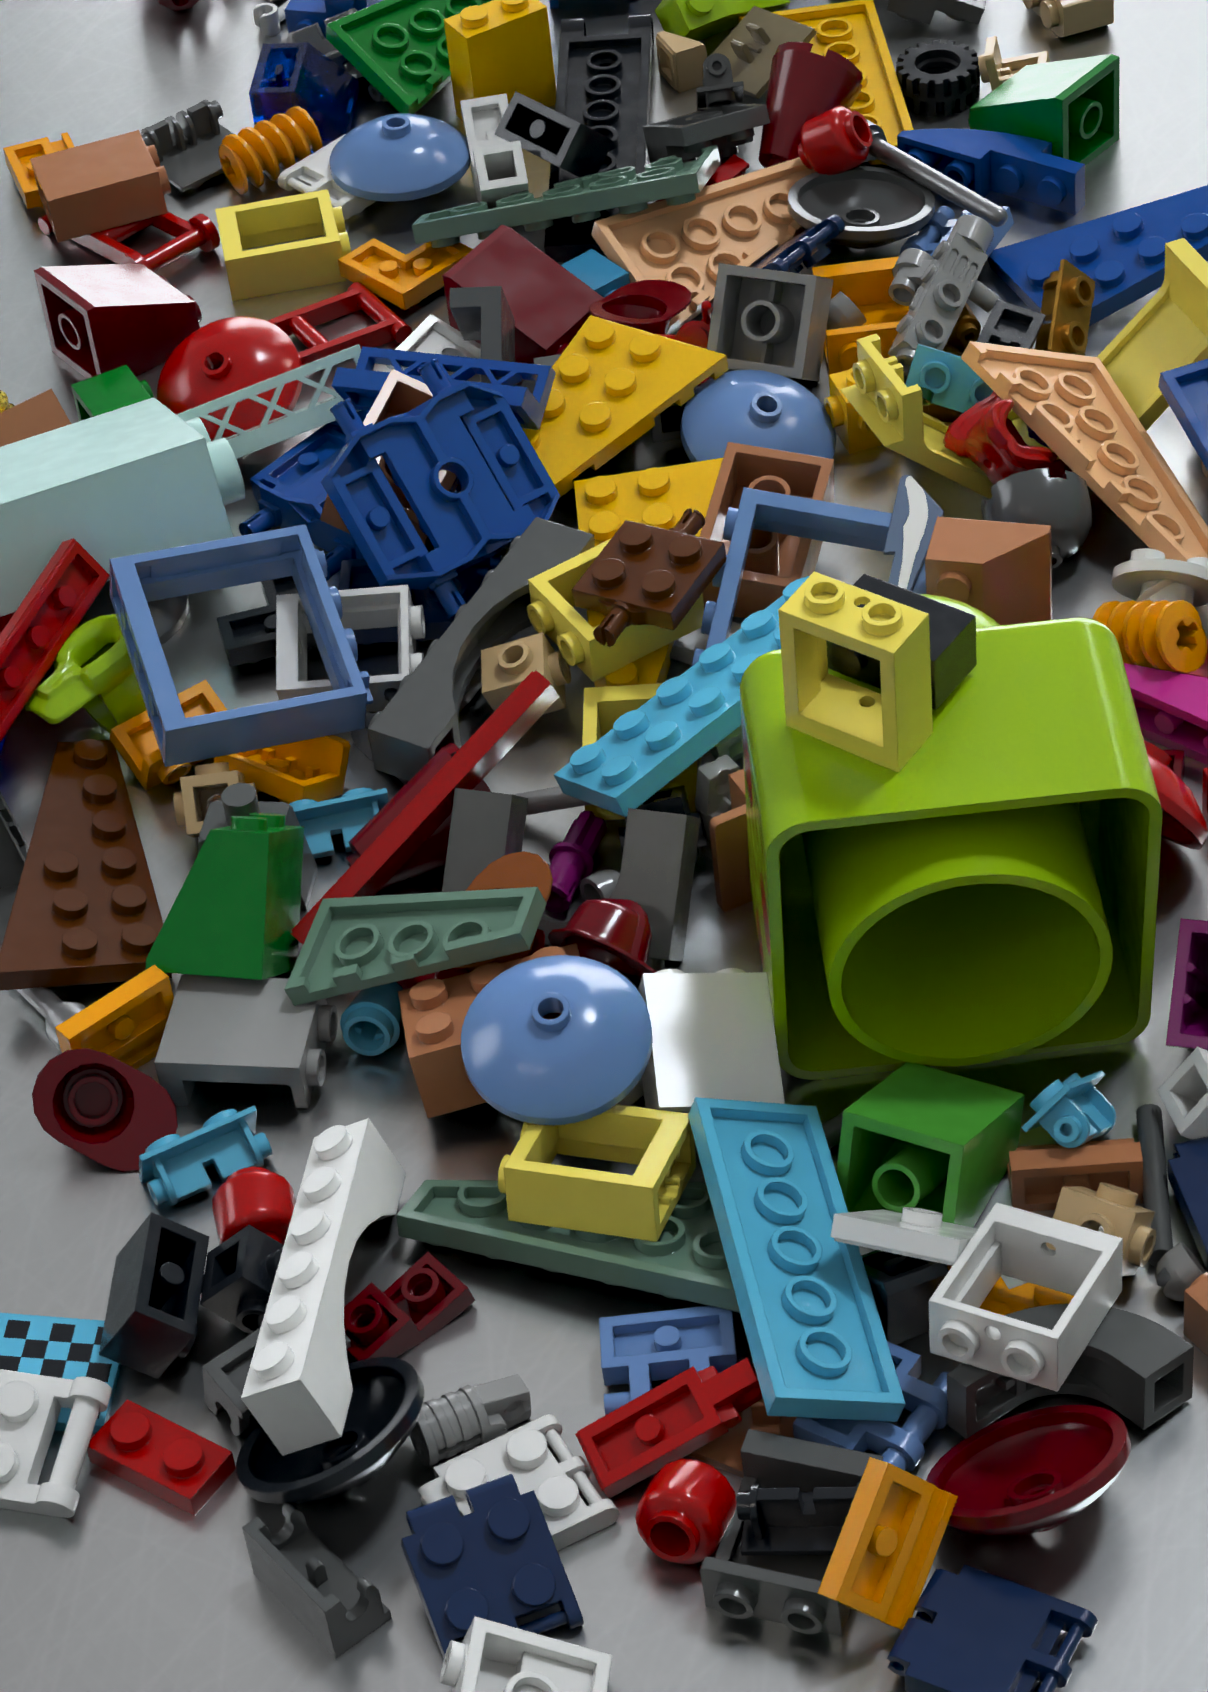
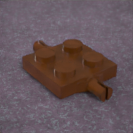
M691 508L686 509L674 528L669 530L625 520L573 587L572 593L575 607L600 612L606 616L593 631L595 639L601 645L605 646L607 642L608 647L613 646L623 630L631 624L653 625L675 630L726 562L724 542L695 536L705 525V518L698 510H694L692 513Z

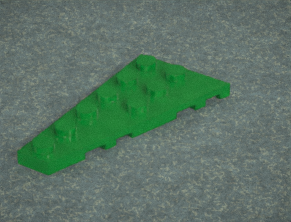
M383 0L328 23L326 39L400 113L415 114L451 81L443 19L459 14L466 7L479 6L492 0Z

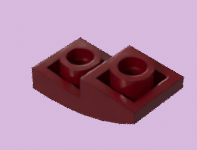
M427 1252L384 1292L371 1282L344 1307L345 1334L351 1340V1347L347 1349V1352L356 1361L376 1357L396 1358L438 1332L476 1300L463 1282L433 1255Z

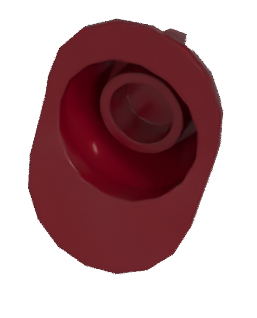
M643 280L633 282L618 288L602 300L590 304L589 313L595 317L653 334H666L671 318L685 310L691 303V292L685 286L671 281Z
M602 898L586 900L577 908L564 928L553 929L547 936L552 946L563 947L577 943L580 957L606 964L625 977L641 981L644 973L657 972L647 965L652 940V930L648 915L640 904L629 899Z
M89 1048L67 1050L50 1059L37 1075L32 1098L34 1114L43 1130L58 1142L104 1166L120 1171L139 1170V1155L146 1153L147 1147L154 1141L177 1132L176 1106L167 1090L152 1077L106 1053Z

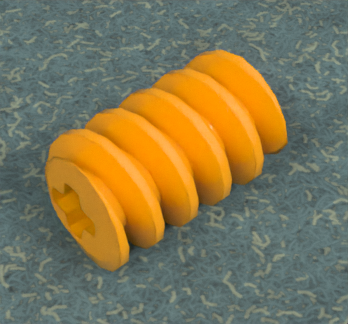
M293 106L285 114L277 113L273 115L270 121L261 120L256 123L254 128L245 127L241 129L238 135H227L222 140L218 153L226 177L233 188L243 195L248 191L247 178L254 187L259 188L264 184L263 171L270 180L275 181L280 175L279 165L285 170L296 163L295 158L299 162L311 155L310 150L316 152L323 145L318 128L309 113L300 106Z
M1187 601L1104 602L1096 610L1092 618L1104 624L1113 632L1119 643L1124 663L1188 673L1196 671L1205 662L1208 651L1207 636L1202 628L1198 611Z

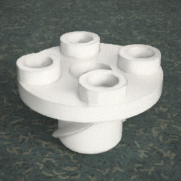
M1134 549L1131 551L1129 561L1122 562L1113 569L1112 587L1118 593L1136 600V602L1144 600L1153 602L1160 600L1170 602L1184 600L1191 603L1194 607L1208 605V558L1193 557L1189 558L1186 562L1165 559V554L1156 549Z

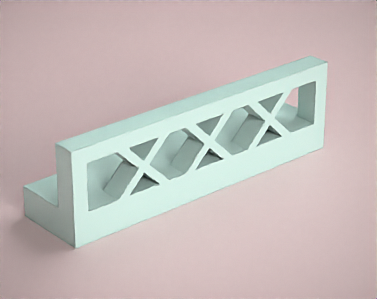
M354 345L176 415L183 421L201 417L219 425L214 440L221 439L225 428L237 433L225 439L229 442L236 459L335 421L336 419L333 413L330 412V409L344 400L335 390L324 385L333 365L352 358L355 366H357L361 353L360 345ZM324 369L318 383L305 377ZM298 380L316 388L307 407L292 412L276 405L284 385L289 382ZM276 388L270 402L256 396ZM322 391L333 396L317 402ZM249 398L267 406L261 424L242 430L228 423L237 402ZM227 407L222 420L209 415V413ZM273 410L285 414L269 421Z

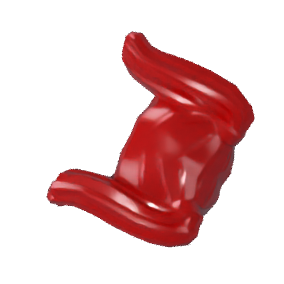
M994 391L990 396L976 403L949 425L943 440L944 446L956 453L958 457L970 458L975 465L985 472L993 485L1015 473L1036 468H1049L1050 478L1059 477L1066 479L1065 470L1073 472L1061 459L1056 460L1058 456L1049 448L1029 446L1024 442L1012 421L1007 418L1014 406L1013 400L1009 398L1001 399Z

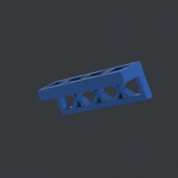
M362 346L356 369L337 367L331 385L343 400L351 399L355 410L370 411L390 373L373 371L374 364L392 365L396 371L425 383L417 369L424 363L437 358L451 386L458 382L459 384L467 382L476 374L486 375L491 383L468 382L501 392L521 427L539 430L556 373L551 366ZM523 379L536 381L533 394L527 387L514 385Z

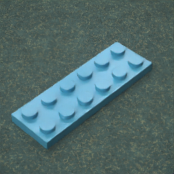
M809 576L791 582L785 587L780 598L766 609L757 611L745 618L741 623V628L724 642L712 645L704 650L699 656V661L687 671L662 683L656 690V695L637 710L629 711L620 716L614 722L613 729L595 743L583 746L574 752L570 757V762L554 774L562 792L626 817L628 815V808H638L741 726L740 682L747 667L756 658L767 652L781 649L778 610Z
M695 1097L688 1118L767 1416L897 1422L906 1403L859 1246L834 1241V1238L830 1237L834 1214L847 1213L848 1210L817 1107Z

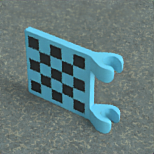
M0 1313V1369L71 1380L81 1376L91 1377L107 1383L112 1388L107 1410L98 1413L93 1434H96L109 1419L122 1364L99 1355L105 1323L103 1320ZM61 1407L55 1431H65L71 1412L70 1408Z

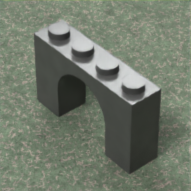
M455 788L442 892L465 891L476 876L490 863L506 854L522 852L528 798L512 794ZM628 808L620 875L617 885L608 899H629L640 904L645 910L652 930L647 965L656 971L664 970L665 960L683 962L701 818L684 814ZM543 912L538 929L543 930L545 933L544 948L551 945L547 937L553 929L564 928L569 921L562 922Z

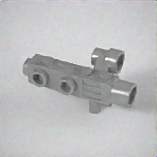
M975 215L959 217L947 241L943 240L936 247L932 256L920 249H905L901 252L893 268L892 274L894 279L888 289L889 296L896 303L909 306V311L896 327L898 333L888 354L895 356L898 359V363L902 364L905 376H908L918 343L943 351L967 299L987 313L992 310L997 299H999V295L977 280L988 258L986 252L994 237L991 225L981 217Z

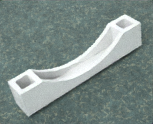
M369 1118L347 1126H332L313 1139L241 1396V1400L282 1456L342 1437L353 1392L344 1328V1294L349 1261L356 1242L366 1227L372 1222L397 1213L406 1172Z

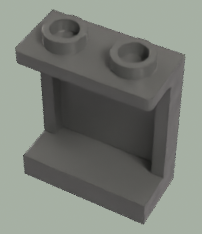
M502 286L450 288V310L464 341L481 340V359L515 362V319ZM481 375V382L491 383L486 375Z
M748 1429L740 1451L744 1476L738 1491H750L752 1484H761L762 1488L800 1487L801 1492H813L814 1487H856L857 1482L861 1481L869 1457L881 1461L884 1460L883 1456ZM736 1507L715 1558L705 1557L700 1569L706 1607L717 1609L722 1614L731 1618L747 1619L755 1617L785 1624L792 1630L804 1634L823 1632L842 1637L851 1608L817 1594L832 1555L742 1556L741 1544L744 1520L738 1519Z

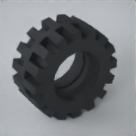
M932 40V44L928 45L925 42L917 43L916 49L909 47L905 49V54H900L897 58L896 75L907 110L913 108L914 113L919 115L923 112H928V116H937V113L943 112L944 116L952 115V110L959 112L966 110V104L972 106L976 103V98H979L980 72L977 52L974 49L969 50V46L962 43L956 46V41L948 40L946 43H940V40Z

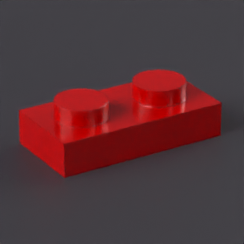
M128 1399L90 1439L87 1449L91 1463L193 1516L201 1510L236 1469L233 1454L230 1450Z

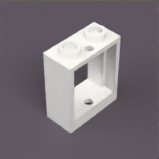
M408 585L338 590L343 610V616L340 620L344 629L359 630L398 626V674L370 676L369 689L374 701L372 704L366 705V711H382L389 703V701L385 700L384 691L387 688L398 689L402 679L406 675H411L424 659L423 653H416V639L425 638L423 606L413 605ZM298 593L276 595V692L279 700L333 690L329 679L307 681V634L312 633Z
M996 1202L929 1299L930 1353L1058 1392L1122 1291L1123 1238ZM1045 1243L1052 1244L1056 1250L1048 1248ZM1001 1275L1074 1296L1052 1330L979 1308Z

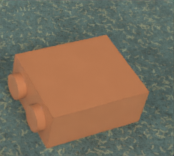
M139 130L30 159L40 200L58 243L168 213L164 195L171 193L167 172L164 165H160L155 146H146Z

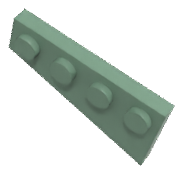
M538 887L322 899L284 990L293 1005L296 1006L530 950L547 903Z

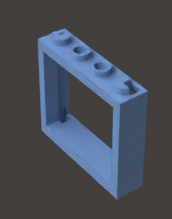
M743 487L739 508L729 507L726 515L723 540L731 542L728 555H726L727 560L712 580V586L720 588L717 602L707 600L704 609L701 634L709 635L706 649L712 645L724 642L729 637L753 529L884 552L892 513ZM925 561L912 592L917 594H926ZM695 649L692 666L699 661V656L705 649Z
M306 524L110 559V598L165 767L365 728L366 705L372 704L374 701L369 689L370 676L367 671L359 672L356 663L358 660V648L354 632L351 628H343L340 620L343 616L339 591L336 586L328 587L326 581L327 562L324 550L319 551V549L314 548ZM292 576L333 690L185 718L147 602Z

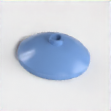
M397 113L375 118L349 131L333 148L329 162L333 180L344 191L368 200L396 202L427 197L447 189L464 176L471 160L466 137L450 124L429 116Z
M761 370L729 371L716 380L710 378L694 390L695 396L685 404L680 424V435L685 452L691 462L723 458L728 442L833 459L836 448V431L832 427L831 418L826 412L824 405L808 389L779 374Z
M571 955L535 958L517 964L499 974L480 991L470 1005L461 1032L463 1063L469 1080L478 1094L501 1113L523 1122L538 1125L577 1123L602 1114L615 1106L633 1090L643 1076L649 1063L653 1043L650 1014L644 999L636 987L620 972L606 964L589 958ZM550 1013H562L555 1019L542 1018Z

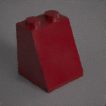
M505 225L498 227L443 275L450 326L458 331L460 330L450 310V288L502 286L515 319V362L532 364L534 363L533 358L562 354L588 317L592 315L589 313V305L604 298L511 227ZM474 340L481 345V340Z
M142 263L48 266L34 270L52 352L86 379L126 364L137 377L166 362L174 349L186 337L200 328L199 322L202 320V314L196 301L191 296L181 293L170 285L165 277L158 276Z

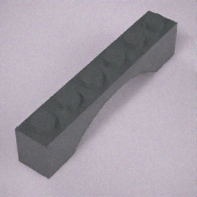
M536 517L522 535L514 538L505 557L495 569L487 572L478 591L467 604L460 606L454 621L440 639H435L430 644L425 658L411 675H406L402 679L394 697L382 711H378L371 719L367 738L369 743H371L374 768L376 770L409 781L441 748L449 743L455 744L459 749L462 747L458 725L459 709L466 687L481 665V650L503 644L518 632L532 626L527 613V606L531 604L528 579L595 547L594 534Z

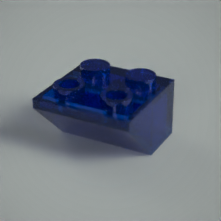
M308 42L263 44L249 91L254 125L261 120L270 121L271 117L277 113L285 114L293 106H300L312 117L322 141L336 140L342 135L347 134L350 130L360 90L359 80Z

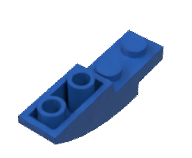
M954 128L901 131L897 135L898 149L983 197L990 191H994L1076 215L1085 206V164L1052 155V142L1004 132Z

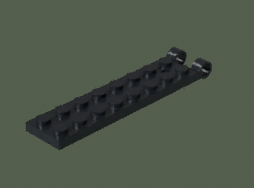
M652 13L629 15L628 34L587 36L585 18L561 19L555 111L582 123L614 141L598 173L626 166H634L636 174L646 172L644 166L647 165L648 150L642 126L649 125L652 50H654ZM551 164L549 189L554 188V183L579 177ZM618 207L601 210L599 218L586 222L573 223L571 216L553 219L554 225L545 229V254L554 261L566 263L591 249L606 257L591 233L595 221L620 214Z

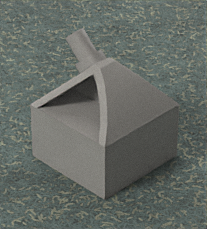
M719 263L707 349L727 355L728 369L761 370L784 377L819 381L833 279Z

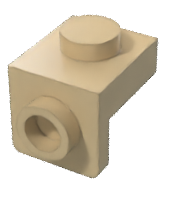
M996 36L986 39L985 53L978 56L981 80L983 83L990 82L992 91L1026 65L1050 62L1048 51L1002 59Z

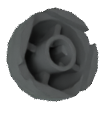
M1036 468L1015 473L996 482L991 487L992 497L987 502L984 498L982 499L981 510L983 520L1050 525L1052 569L1068 560L1083 547L1092 526V507L1086 481L1079 475L1065 470L1066 479L1059 477L1050 478L1049 468Z

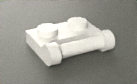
M0 1369V1508L60 1518H71L74 1516L80 1494L75 1488L98 1413L107 1410L112 1394V1388L107 1383L91 1377L81 1376L71 1380ZM61 1407L70 1408V1416L49 1482L37 1485Z

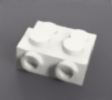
M475 1616L462 1643L450 1641L444 1656L439 1682L452 1686L451 1692H607L612 1655Z

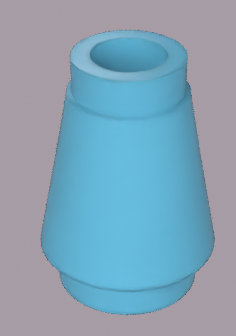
M397 982L361 990L343 1012L340 1019L343 1038L353 1051L362 1055L375 1056L383 1053L397 1042L401 1022L398 991L404 990Z

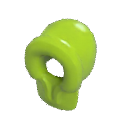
M116 614L98 616L74 630L57 653V658L52 664L54 673L37 687L24 706L26 711L34 712L49 724L62 722L83 707L109 733L113 727L146 711Z

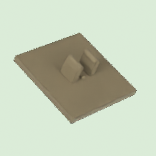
M754 6L712 54L719 53L725 55L731 63L733 82L743 81V94L759 99L768 89L772 58L778 46L786 42L809 43L817 32L812 27Z

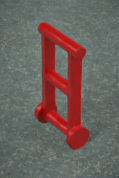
M168 212L71 239L117 264L142 263L153 272L158 271L198 247L205 252H211L220 245V237L215 225L206 215L201 213L190 218L188 222ZM45 214L38 218V225L42 232L46 235L51 234L53 229L47 215ZM150 225L175 237V239L146 255L120 243Z
M360 282L351 284L344 293L267 320L283 330L288 336L294 335L308 348L298 352L302 366L357 344L360 345L362 350V346L375 348L394 340L402 343L412 333V328ZM361 309L377 323L328 341L314 328V326Z

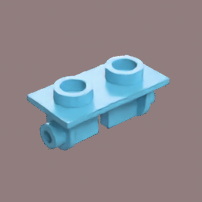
M918 343L905 385L909 387L918 384L920 387L931 390L934 393L932 404L964 413L993 393V390L961 359V356Z
M362 787L349 790L339 798L319 802L312 799H302L294 801L289 805L293 807L300 826L304 827V836L314 859L335 855L331 835L342 833L346 852H351L349 841L389 802L387 788L373 790Z
M1101 1070L1081 1078L1077 1073H1074L1063 1082L1059 1079L1055 1080L1030 1103L1031 1108L1036 1114L1021 1128L1027 1132L1042 1126L1059 1145L1066 1148L1078 1147L1092 1138L1095 1139L1109 1133L1115 1126L1116 1112L1112 1104L1095 1087L1106 1074Z
M255 1106L237 1112L236 1109L221 1111L210 1117L203 1124V1128L183 1137H180L179 1134H170L150 1144L145 1151L146 1153L139 1155V1179L142 1184L147 1182L149 1192L155 1204L158 1206L168 1202L170 1206H173L211 1189L212 1183L204 1167L212 1163L223 1183L231 1174L240 1169L264 1166L263 1159L271 1156L273 1153L266 1135L263 1132L256 1134L257 1110Z

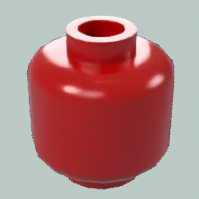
M836 106L803 124L800 132L801 143L798 145V154L802 163L810 170L814 169L819 174H841L866 161L869 146L872 145L873 141L872 132L862 114L857 111L852 112L849 108L843 106Z
M263 1167L243 1168L231 1174L217 1189L212 1198L213 1215L219 1245L248 1225L253 1226L284 1245L296 1203L294 1190L287 1179Z
M678 1459L669 1462L657 1472L639 1501L635 1516L638 1533L650 1550L664 1560L679 1564L702 1562L705 1557H710L719 1548L737 1507L735 1491L727 1478L711 1465L692 1459Z

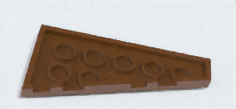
M84 739L81 741L58 742L0 951V990L125 982L146 970V958L163 926V920L117 750L110 739ZM165 973L169 978H172V973Z

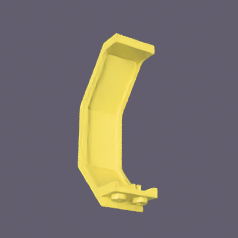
M1185 238L1165 243V275L1162 286L1097 356L1146 431L1169 407L1158 387L1160 373L1208 359V262ZM877 334L857 339L858 362L854 363L852 367L856 384L842 388L840 391L885 447L990 499L992 497L991 487L993 484L985 472L975 465L970 458L958 457L956 453L944 446L943 440L951 423L943 422L923 412L922 389L918 384L909 387L905 385L904 367L901 363H898V359L895 356L883 358L881 355L880 337ZM1011 409L1007 418L1012 421L1024 442L1029 446L1045 447L1029 437L1026 423Z

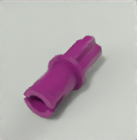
M592 811L581 812L579 817L573 821L563 842L554 845L550 851L549 861L553 882L551 894L545 907L550 912L560 913L568 910L581 880L590 876L594 869V859L592 857L607 828L605 820L596 817Z

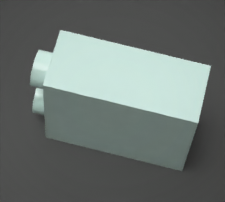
M153 397L0 447V617L16 612L63 541L74 538L110 575V559L233 537L224 505L245 499V486L239 464L229 442L225 438L211 441L199 417L183 421Z

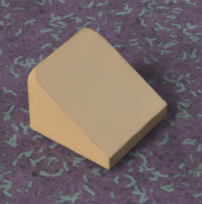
M666 31L657 32L656 47L659 73L678 93L703 86V63L707 58L705 45L697 40Z

